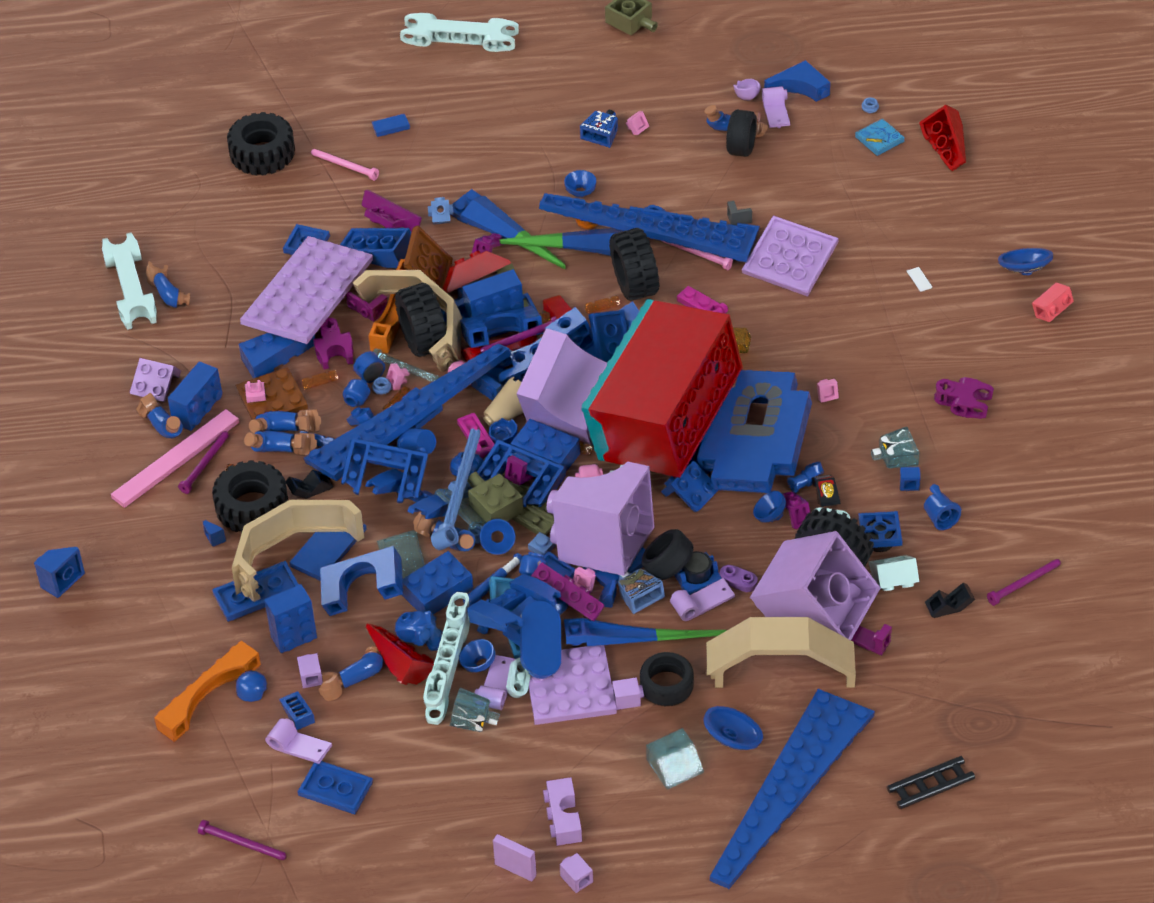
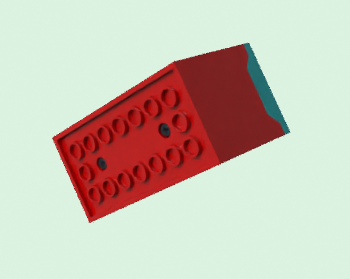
M650 299L646 300L581 407L598 460L624 465L626 462L649 466L652 472L681 478L734 385L740 371L743 369L730 314Z

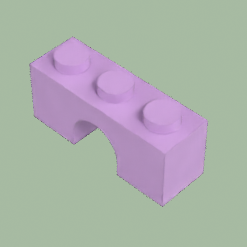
M572 778L546 781L547 790H543L545 803L549 802V807L546 808L548 820H552L553 825H550L551 838L555 837L557 846L582 842V830L578 812L566 813L563 811L566 808L575 807Z

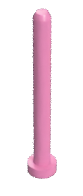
M312 149L311 151L313 156L365 174L373 181L378 178L379 170L376 168L369 169L317 149Z
M667 243L723 265L725 270H729L733 263L731 258H722L708 252Z

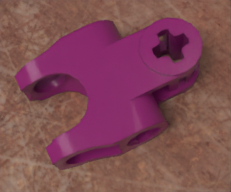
M328 317L320 327L321 338L313 339L317 360L323 369H329L328 361L334 356L344 357L348 365L354 364L350 332L340 333L337 320Z
M968 377L961 378L959 382L941 379L936 383L934 400L939 405L949 406L951 412L957 416L982 419L987 416L988 406L977 400H991L994 388L989 384ZM979 390H986V391H988L989 393H983V392H980ZM974 408L981 409L983 412H977Z

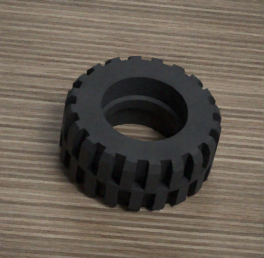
M261 112L260 114L251 113L250 116L245 115L241 120L238 119L227 133L231 162L236 168L247 174L251 173L256 176L261 174L263 176L267 173H276L277 170L284 169L285 165L287 166L295 155L292 127L287 120H284L279 115L276 116L274 113L266 114V112ZM261 142H268L264 145H254Z
M633 228L613 234L609 240L610 255L615 276L624 297L627 300L634 301L655 295L660 287L658 268L646 233L640 228Z
M419 283L400 289L395 295V305L404 338L415 356L423 357L431 354L429 350L446 334V325L436 295L426 283Z
M248 460L247 463L242 461L238 462L235 466H229L227 471L220 473L212 488L217 518L226 528H230L235 532L241 531L242 533L244 525L288 501L286 481L282 473L275 469L274 466L266 465L262 461L257 463L254 460ZM251 492L264 494L260 499L251 502L237 500L240 496Z

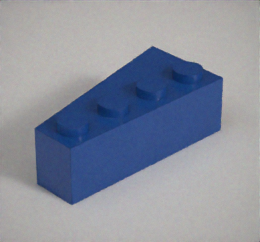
M272 333L260 335L239 344L241 360L252 378L274 372V368L280 364L285 365L293 356L298 357L312 348L315 335L308 344Z

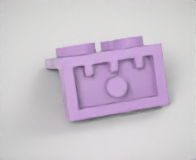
M140 358L130 394L144 397L152 393L157 401L165 402L173 376L179 378L181 370L172 365Z

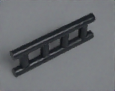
M959 756L887 785L886 788L889 793L895 791L898 793L902 800L897 801V806L899 809H903L975 779V775L972 771L965 774L960 766L965 761L963 756ZM953 769L957 777L946 781L942 772ZM934 776L939 785L928 789L923 780ZM915 784L920 792L909 796L905 787Z

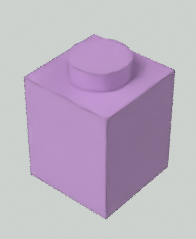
M317 653L297 657L303 688L321 685L323 681Z
M637 677L612 681L617 710L641 706L640 698L644 697L642 685L638 686Z
M578 853L565 858L560 864V876L575 893L593 883V870Z

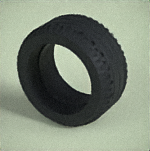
M739 109L732 112L726 137V148L729 154L747 157L752 153L757 129V118L754 112Z
M678 529L668 530L659 535L647 547L642 556V566L649 574L659 580L669 579L688 563L693 554L694 546L682 531Z
M673 652L657 653L646 659L640 669V685L643 687L644 697L650 702L661 706H673L684 702L691 695L694 686V672L689 661L682 657V655ZM661 672H672L679 675L682 681L673 686H660L654 683L651 678Z

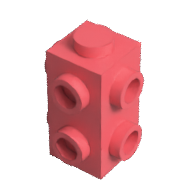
M1055 283L1032 303L1036 318L1051 322L1074 302L1072 291L1066 285Z

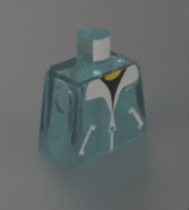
M908 427L882 435L879 440V448L871 449L873 461L883 459L887 468L912 467L919 464V451Z
M459 688L453 706L450 726L481 732L485 722L497 726L500 714L489 711L491 702L489 699Z

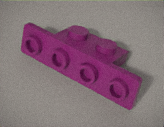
M370 190L364 191L361 204L367 208L364 216L373 223H379L384 228H409L411 232L413 227L420 226L422 218L419 215Z
M540 563L531 575L561 593V598L559 599L591 621H595L605 607L603 603L590 595L591 592L582 585L579 588L574 584L575 581L567 575L563 577L544 563Z

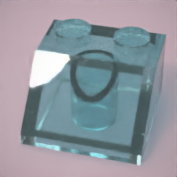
M683 728L646 745V760L666 789H670L704 772L695 746Z

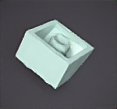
M903 555L868 561L872 576L883 591L894 590V586L902 585V588L913 587L914 583L919 582L917 562L914 557Z

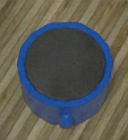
M369 351L361 354L356 359L353 369L366 383H372L375 379L382 376L385 364L375 352Z

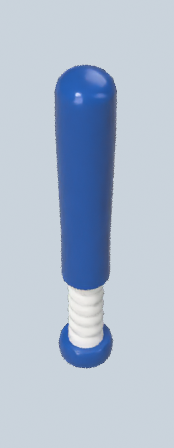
M516 553L507 565L499 568L491 576L505 578L507 573L518 564L520 565L523 556ZM490 577L468 593L469 606L478 602L490 591Z

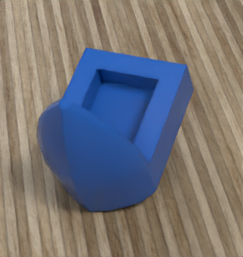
M358 407L351 411V416L346 420L349 425H360L374 417V414L370 408Z

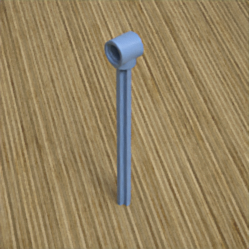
M473 428L470 430L444 523L439 526L438 531L431 535L432 545L437 550H444L457 544L459 541L454 525L481 432L479 429L475 430Z

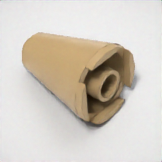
M511 377L484 411L485 417L483 419L489 426L501 418L509 421L523 414L517 396L522 382L519 380L514 381L515 377Z

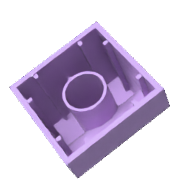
M546 328L517 392L526 421L529 419L535 420L579 438L580 444L592 447L593 442L590 438L581 407L588 398L592 387L597 383L599 375L606 368L607 362L582 350L567 334Z
M626 462L615 471L600 476L587 478L568 476L559 490H552L547 500V512L554 516L550 541L553 544H557L558 560L568 564L622 576L625 575L654 529L649 466Z
M833 531L784 541L750 598L765 617H809L851 640L878 594L880 586L839 533Z

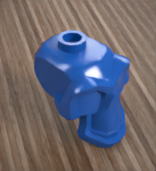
M431 610L425 612H405L397 619L395 624V633L401 640L414 643L417 646H423L426 643L429 650H438L443 632L436 627V617Z

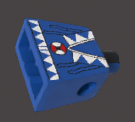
M610 109L606 113L594 111L580 125V139L610 148L618 131L616 113Z

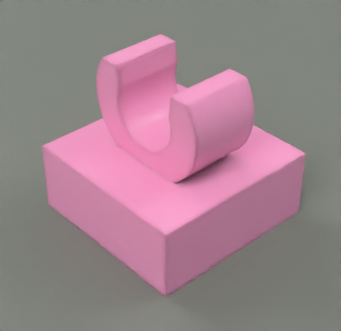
M638 111L627 119L626 122L628 129L632 130L633 135H639L649 127L643 111Z
M397 363L390 364L386 378L391 383L393 390H400L401 385L407 383L405 376H409L410 373L406 368L400 369Z
M824 379L817 383L818 400L821 403L839 398L838 385L835 379Z
M257 380V383H250L248 381L245 384L247 403L266 401L264 382Z
M578 567L574 572V584L579 588L582 585L592 592L596 576L595 571L590 568L585 570Z

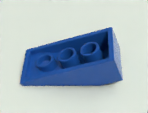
M351 228L340 245L372 254L373 261L371 264L385 268H397L400 259H405L411 231L409 228Z

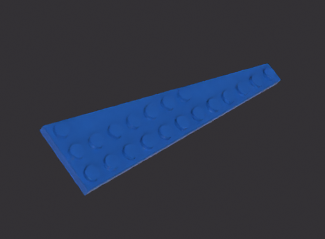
M547 193L543 195L539 204V209L592 222L616 230L626 231L640 228L651 239L677 244L746 263L760 226L743 223L730 225L727 224V221L720 220V223L711 222L709 218L704 217L698 220L694 219L691 215L630 206V209L619 208V204L606 206L602 205V202L599 201L587 203L584 199Z
M499 343L420 390L410 392L408 397L323 447L310 451L309 455L304 457L305 463L331 479L338 481L343 477L352 438L383 445L389 444L511 355L510 349Z
M817 689L710 875L711 882L727 889L731 888L747 869V866L756 858V854L760 849L767 845L771 836L775 832L777 833L786 818L793 814L819 783L820 779L829 771L833 762L840 758L844 749L853 742L854 737L871 721L875 714L874 710Z

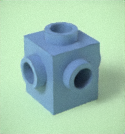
M445 197L434 198V201H431V206H428V216L432 217L433 224L451 223L450 215H453V204H449V200H445ZM440 208L444 210L441 213L437 211Z

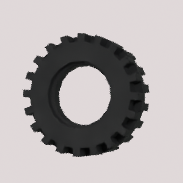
M821 508L820 512L817 509H814L812 513L809 512L794 538L837 531L864 567L874 550L872 549L874 542L870 541L872 536L870 533L864 532L866 528L863 525L859 526L856 523L858 520L855 518L849 519L846 513L838 514L836 509L828 512L826 508Z

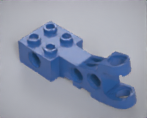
M576 307L545 327V330L547 328L567 334L584 351L594 345L591 328L585 317ZM542 338L531 345L514 351L510 350L511 355L495 366V368L506 367L510 364L514 366L499 374L498 379L502 388L507 381L504 380L507 378L515 377L514 381H523Z

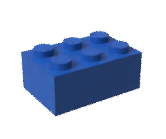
M514 269L462 286L465 312L468 318L524 307L522 283Z
M199 361L167 398L171 416L178 417L182 422L183 428L192 431L201 422L205 414L210 412L216 401L222 397L223 392L218 369Z
M532 419L527 421L510 443L512 446L564 466L565 472L568 471L580 455L579 438Z
M449 551L402 579V596L417 611L425 612L431 610L433 615L448 606L452 595L456 592L469 593L473 590L472 574Z
M302 584L264 599L270 635L280 653L290 651L317 638L312 601Z

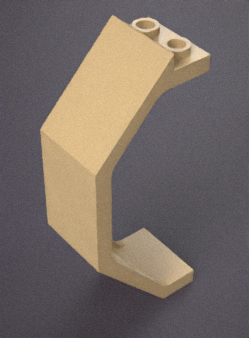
M366 270L353 282V285L360 298L367 303L379 294H396L398 290L419 283L428 284L436 295L440 308L447 313L446 334L429 352L432 354V358L437 363V368L441 372L449 368L455 360H461L462 330L460 320L462 316L451 296L421 270Z
M288 500L244 525L232 565L236 595L242 592L245 597H249L253 602L261 599L260 595L256 592V589L259 588L258 582L253 577L257 573L251 567L254 557L294 533L347 532L358 542L364 539L361 510L350 500Z
M749 617L706 642L707 675H711V679H715V688H723V673L725 670L753 655H807L845 674L846 686L855 687L854 642L809 617Z

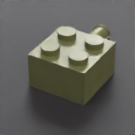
M613 0L605 6V23L631 36L641 27L651 32H655L658 27V23L651 20L652 3L647 0Z
M473 472L468 477V481L474 486V488L468 490L469 507L485 524L493 519L508 521L523 513V496L501 474L487 481L477 472Z

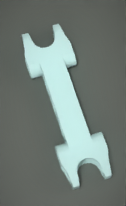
M415 13L405 16V26L408 28L401 31L400 38L404 43L425 47L429 46L431 42L483 45L485 50L492 52L510 51L515 49V39L511 36L519 33V24L502 18H492L488 23L439 20L430 13ZM414 19L417 23H410L408 20ZM512 26L515 30H507L506 27ZM404 35H413V38H406ZM503 42H510L511 45L507 46Z
M131 232L126 233L127 238L121 244L115 245L110 243L108 238L102 239V251L106 268L116 267L124 299L116 302L121 321L127 330L132 329V322L138 317L148 318L151 324L157 323V311L153 294L143 295L134 262L142 260L138 242Z
M456 592L452 595L446 611L447 620L432 672L428 675L423 695L426 706L425 716L428 724H440L447 712L449 705L448 696L462 645L467 639L470 627L467 612L469 596L467 593ZM460 598L465 600L463 606H457L454 603L455 600ZM432 710H438L441 713L437 718H432L429 715Z

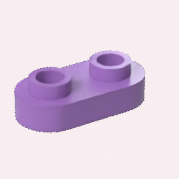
M725 565L720 569L721 578H724L730 587L743 592L755 590L757 576L754 573L733 565Z

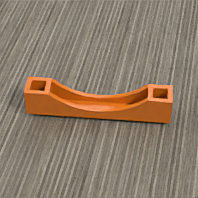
M400 259L396 270H406L404 267L405 259ZM390 294L383 314L373 323L368 335L370 351L388 354L400 326L395 305L396 294Z
M243 641L231 647L228 653L219 658L193 684L188 685L185 691L157 713L154 717L157 730L173 742L178 740L189 730L191 717L199 702L215 688L238 679L243 672L255 671L261 665L259 652Z

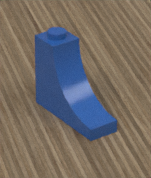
M806 60L764 80V88L783 86V89H786L787 92L808 96L816 102L830 95V81Z

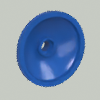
M1042 248L1016 249L1001 254L998 257V263L1003 268L1012 272L1031 275L1032 272L1042 269L1053 260V252Z
M716 706L709 708L704 715V725L709 734L726 747L737 750H750L757 748L763 740V733L759 725L749 716L736 709Z

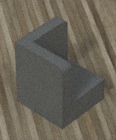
M734 201L727 202V216L731 225L752 223L751 208L737 210Z

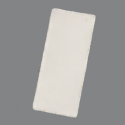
M919 267L907 270V273L920 291L932 288V285Z

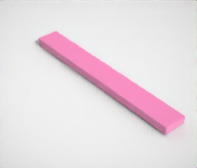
M225 409L111 493L112 499L122 507H127L216 441L222 432H228L239 423V418Z

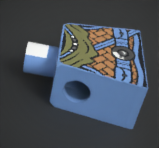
M638 569L631 574L627 571L624 576L619 575L618 586L620 596L633 614L665 597L663 582L643 569Z

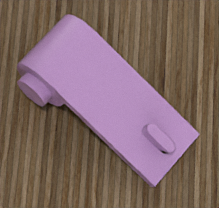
M783 86L762 88V102L769 128L790 126L785 107V100L788 98L787 90H784Z
M724 578L691 595L686 590H677L672 594L670 602L681 619L689 621L734 598L735 594Z
M495 655L484 686L481 685L479 689L475 690L474 701H477V706L497 710L503 709L508 694L506 685L511 662L515 660L514 658Z
M287 718L279 719L265 739L267 744L277 751L320 764L332 747L330 742L298 733L294 722Z

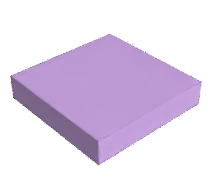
M497 834L493 839L495 865L532 882L536 877L535 851Z

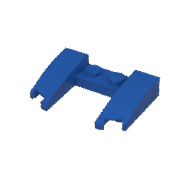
M352 438L341 484L347 483L354 488L353 493L359 495L367 463L404 470L397 503H403V499L414 497L416 500L421 489L428 454Z
M497 440L477 473L487 481L505 472L508 457L513 455L528 463L526 474L536 477L523 498V507H527V504H538L541 507L548 500L550 492L556 490L565 478V467Z
M396 468L387 470L368 480L365 486L374 487L372 492L376 495L392 492L399 493L403 472ZM420 490L418 499L415 500L414 497L408 498L416 503L409 506L407 512L413 514L414 512L421 511V514L425 515V519L446 516L451 498L443 493L433 495L431 492Z
M522 574L509 582L511 589L506 590L504 594L490 600V602L479 600L469 606L467 612L470 623L506 632L509 623L516 624L519 627L525 625L524 619L509 610L521 604L529 596L536 601H545L554 607L557 603L553 597L561 598V593L535 577Z

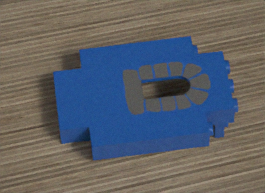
M740 371L735 387L731 388L704 435L697 457L699 467L702 470L713 471L711 480L714 490L771 493L775 475H795L812 406L809 391H796L798 383L795 373ZM751 403L768 404L763 425L745 424Z

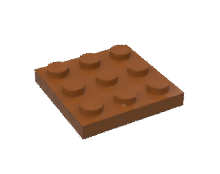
M417 225L412 229L404 267L406 270H421L443 289L453 258Z
M288 367L235 385L251 420L260 414L270 411L298 413L300 410L308 409L307 402ZM257 380L264 382L266 401L247 403L245 384L248 381L250 383H257Z

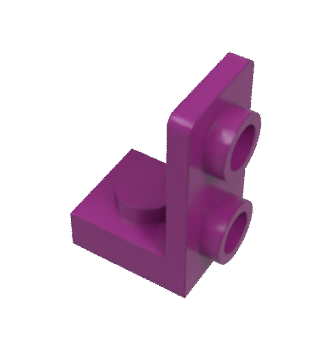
M492 233L491 235L475 239L472 253L478 250L480 253L485 251L492 253L494 247L504 245L500 243V239H503L502 236Z
M349 291L346 294L348 307L373 322L383 314L388 303L387 296L383 294L374 299L370 304Z
M513 455L508 457L505 478L520 486L534 477L526 474L528 463Z
M794 492L783 493L786 499L785 507L789 511L792 528L798 529L806 515L810 512L809 503Z
M884 624L882 629L877 630L875 633L859 626L851 641L862 648L882 656L891 642L892 627Z

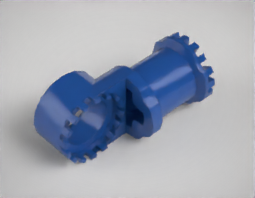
M820 461L805 466V470L801 471L799 475L788 477L787 483L790 485L789 488H791L792 492L797 493L799 489L811 486L812 478L821 475V473L823 474L824 470Z

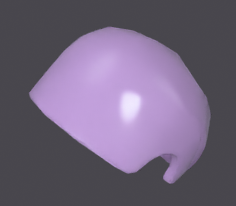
M754 79L737 81V85H733L736 95L743 100L755 98L761 89L760 83Z

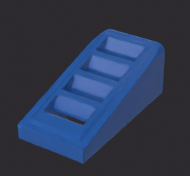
M298 691L279 699L289 719L294 722L296 730L315 723L314 714Z

